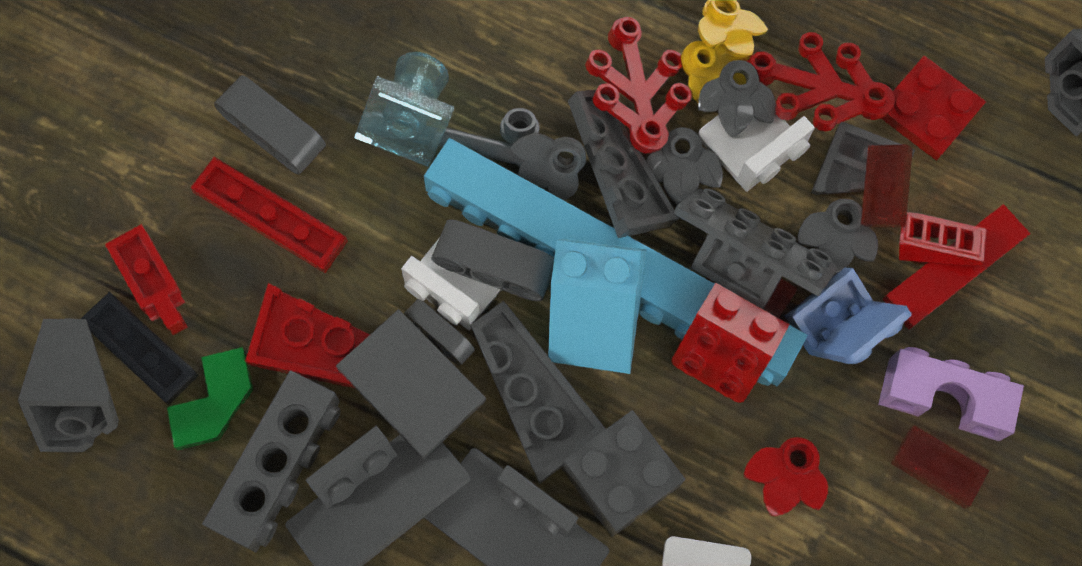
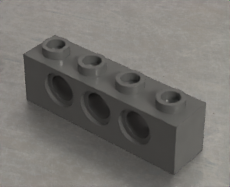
M290 370L202 525L255 553L260 545L266 547L276 532L278 523L274 522L281 507L287 508L297 494L299 484L296 483V480L304 467L309 469L319 454L320 446L317 443L324 430L330 431L339 418L341 408L338 407L340 401L336 393ZM298 416H304L309 419L308 426L304 432L296 435L288 433V426L292 419ZM279 453L287 455V464L283 470L277 473H269L267 471L268 460L273 455ZM256 491L264 492L265 503L263 507L256 512H247L245 503L248 496Z

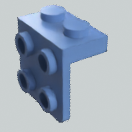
M845 267L832 277L820 296L812 293L787 313L785 317L791 326L808 335L803 346L809 355L846 364H857L867 359L872 353V348L884 338L897 334L903 327L902 323L911 316V312L907 306L873 301L855 270Z

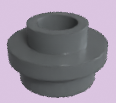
M515 108L507 112L502 119L500 133L504 140L513 144L523 136L538 134L539 123L531 111L524 108Z

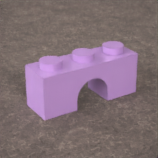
M907 347L898 350L889 358L878 405L919 417L931 408L935 391L947 392L955 397L960 404L962 412L959 425L960 430L1001 441L1015 432L1024 385L1010 382V377L1002 373H980L969 369L970 366L965 362L937 360L929 357V353L925 350Z

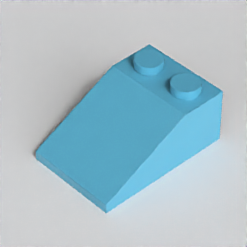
M572 239L556 240L551 280L548 357L552 362L627 374L631 373L647 249Z

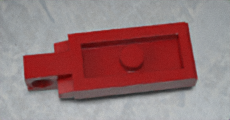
M140 224L106 243V248L141 310L149 316L150 320L154 321L161 317L173 336L188 328L177 307L185 303L181 296L183 293L144 226Z

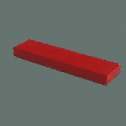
M213 157L191 186L194 194L323 273L327 272L348 242L347 237L216 157Z
M1004 204L976 225V227L986 229L983 266L928 262L882 299L885 303L908 307L911 316L903 324L909 330L1031 234ZM964 240V249L972 251L973 240ZM956 241L952 243L950 246L955 247Z

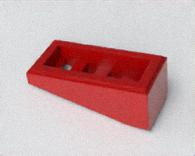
M903 212L899 260L983 266L986 229L924 214ZM930 238H939L938 243L930 242ZM947 239H956L955 247L947 246ZM964 240H973L972 251L964 249Z

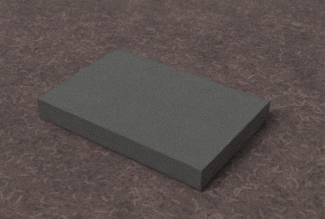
M399 309L336 365L337 370L423 459L433 452L486 401V397Z

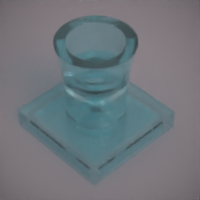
M409 52L399 57L395 66L393 82L379 76L376 77L354 138L429 167L454 110V106L437 100L449 81L448 71L445 66L435 57L422 52Z

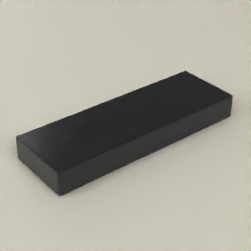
M108 292L81 318L87 320L90 332L167 405H170L199 376L111 292Z

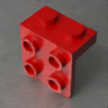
M715 283L675 352L672 364L685 374L718 391L723 396L742 403L769 364L790 324Z

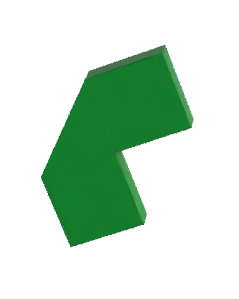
M243 347L201 357L209 397L167 407L173 444L176 450L220 440L241 404H244L252 393L253 386L249 366L245 362L247 357L246 351Z

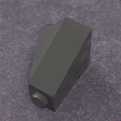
M1082 29L1070 31L1045 57V71L1050 75L1051 93L1047 95L1048 110L1076 137L1082 133Z
M43 319L18 398L20 407L40 452H84L93 445L95 437L102 432L109 434L118 426L119 419L86 319Z

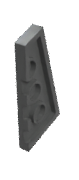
M597 89L576 91L568 100L618 238L670 227L679 217L674 214V208L640 151L636 150L631 144L630 134L624 124L607 111H602L594 105L592 98ZM601 94L605 100H609L605 94Z
M502 301L472 323L471 330L538 483L541 484L562 467L564 459L606 429L508 305Z

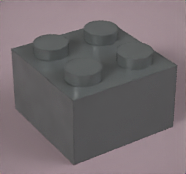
M633 410L564 459L561 468L611 537H614L678 489L686 480Z

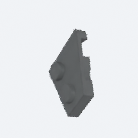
M841 122L836 128L811 193L824 195L898 189L903 183L915 150L848 123Z

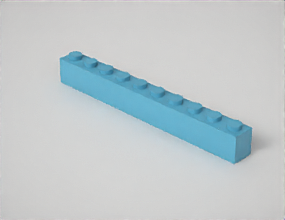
M448 138L424 175L427 194L437 204L448 207L450 204L463 211L462 215L471 223L478 226L486 224L497 230V235L536 248L553 257L555 256L556 240L560 239L647 249L639 314L653 324L659 325L662 322L675 330L676 336L683 340L692 321L715 284L629 236L618 238L615 228L451 138ZM789 325L775 354L757 382L767 386L773 384L777 387L786 377L808 335Z

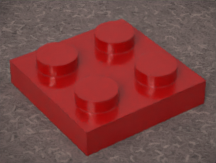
M924 55L893 90L895 95L894 107L888 115L881 119L937 161L986 101Z

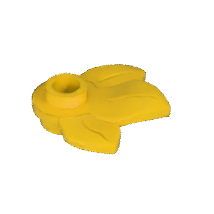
M707 0L702 10L704 17L698 24L700 38L708 47L712 48L722 45L726 52L739 58H750L754 52L752 36L762 35L768 31L764 22L756 14L740 9L737 0Z
M703 41L691 42L684 48L681 62L684 73L689 76L688 87L692 92L693 99L698 103L699 94L703 86L707 82L719 78L722 69L729 62L734 60L747 61L748 58L735 57L726 52L722 45L711 48ZM697 54L704 59L705 64L698 60ZM735 73L733 75V79L737 84H746V78L743 74Z

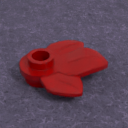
M790 438L779 448H762L752 456L744 469V478L764 484L763 502L768 513L773 517L788 513L800 501L811 509L820 510L828 495V482L818 469L820 463L819 452L816 446L805 438ZM797 452L803 456V466H795L791 462V453Z

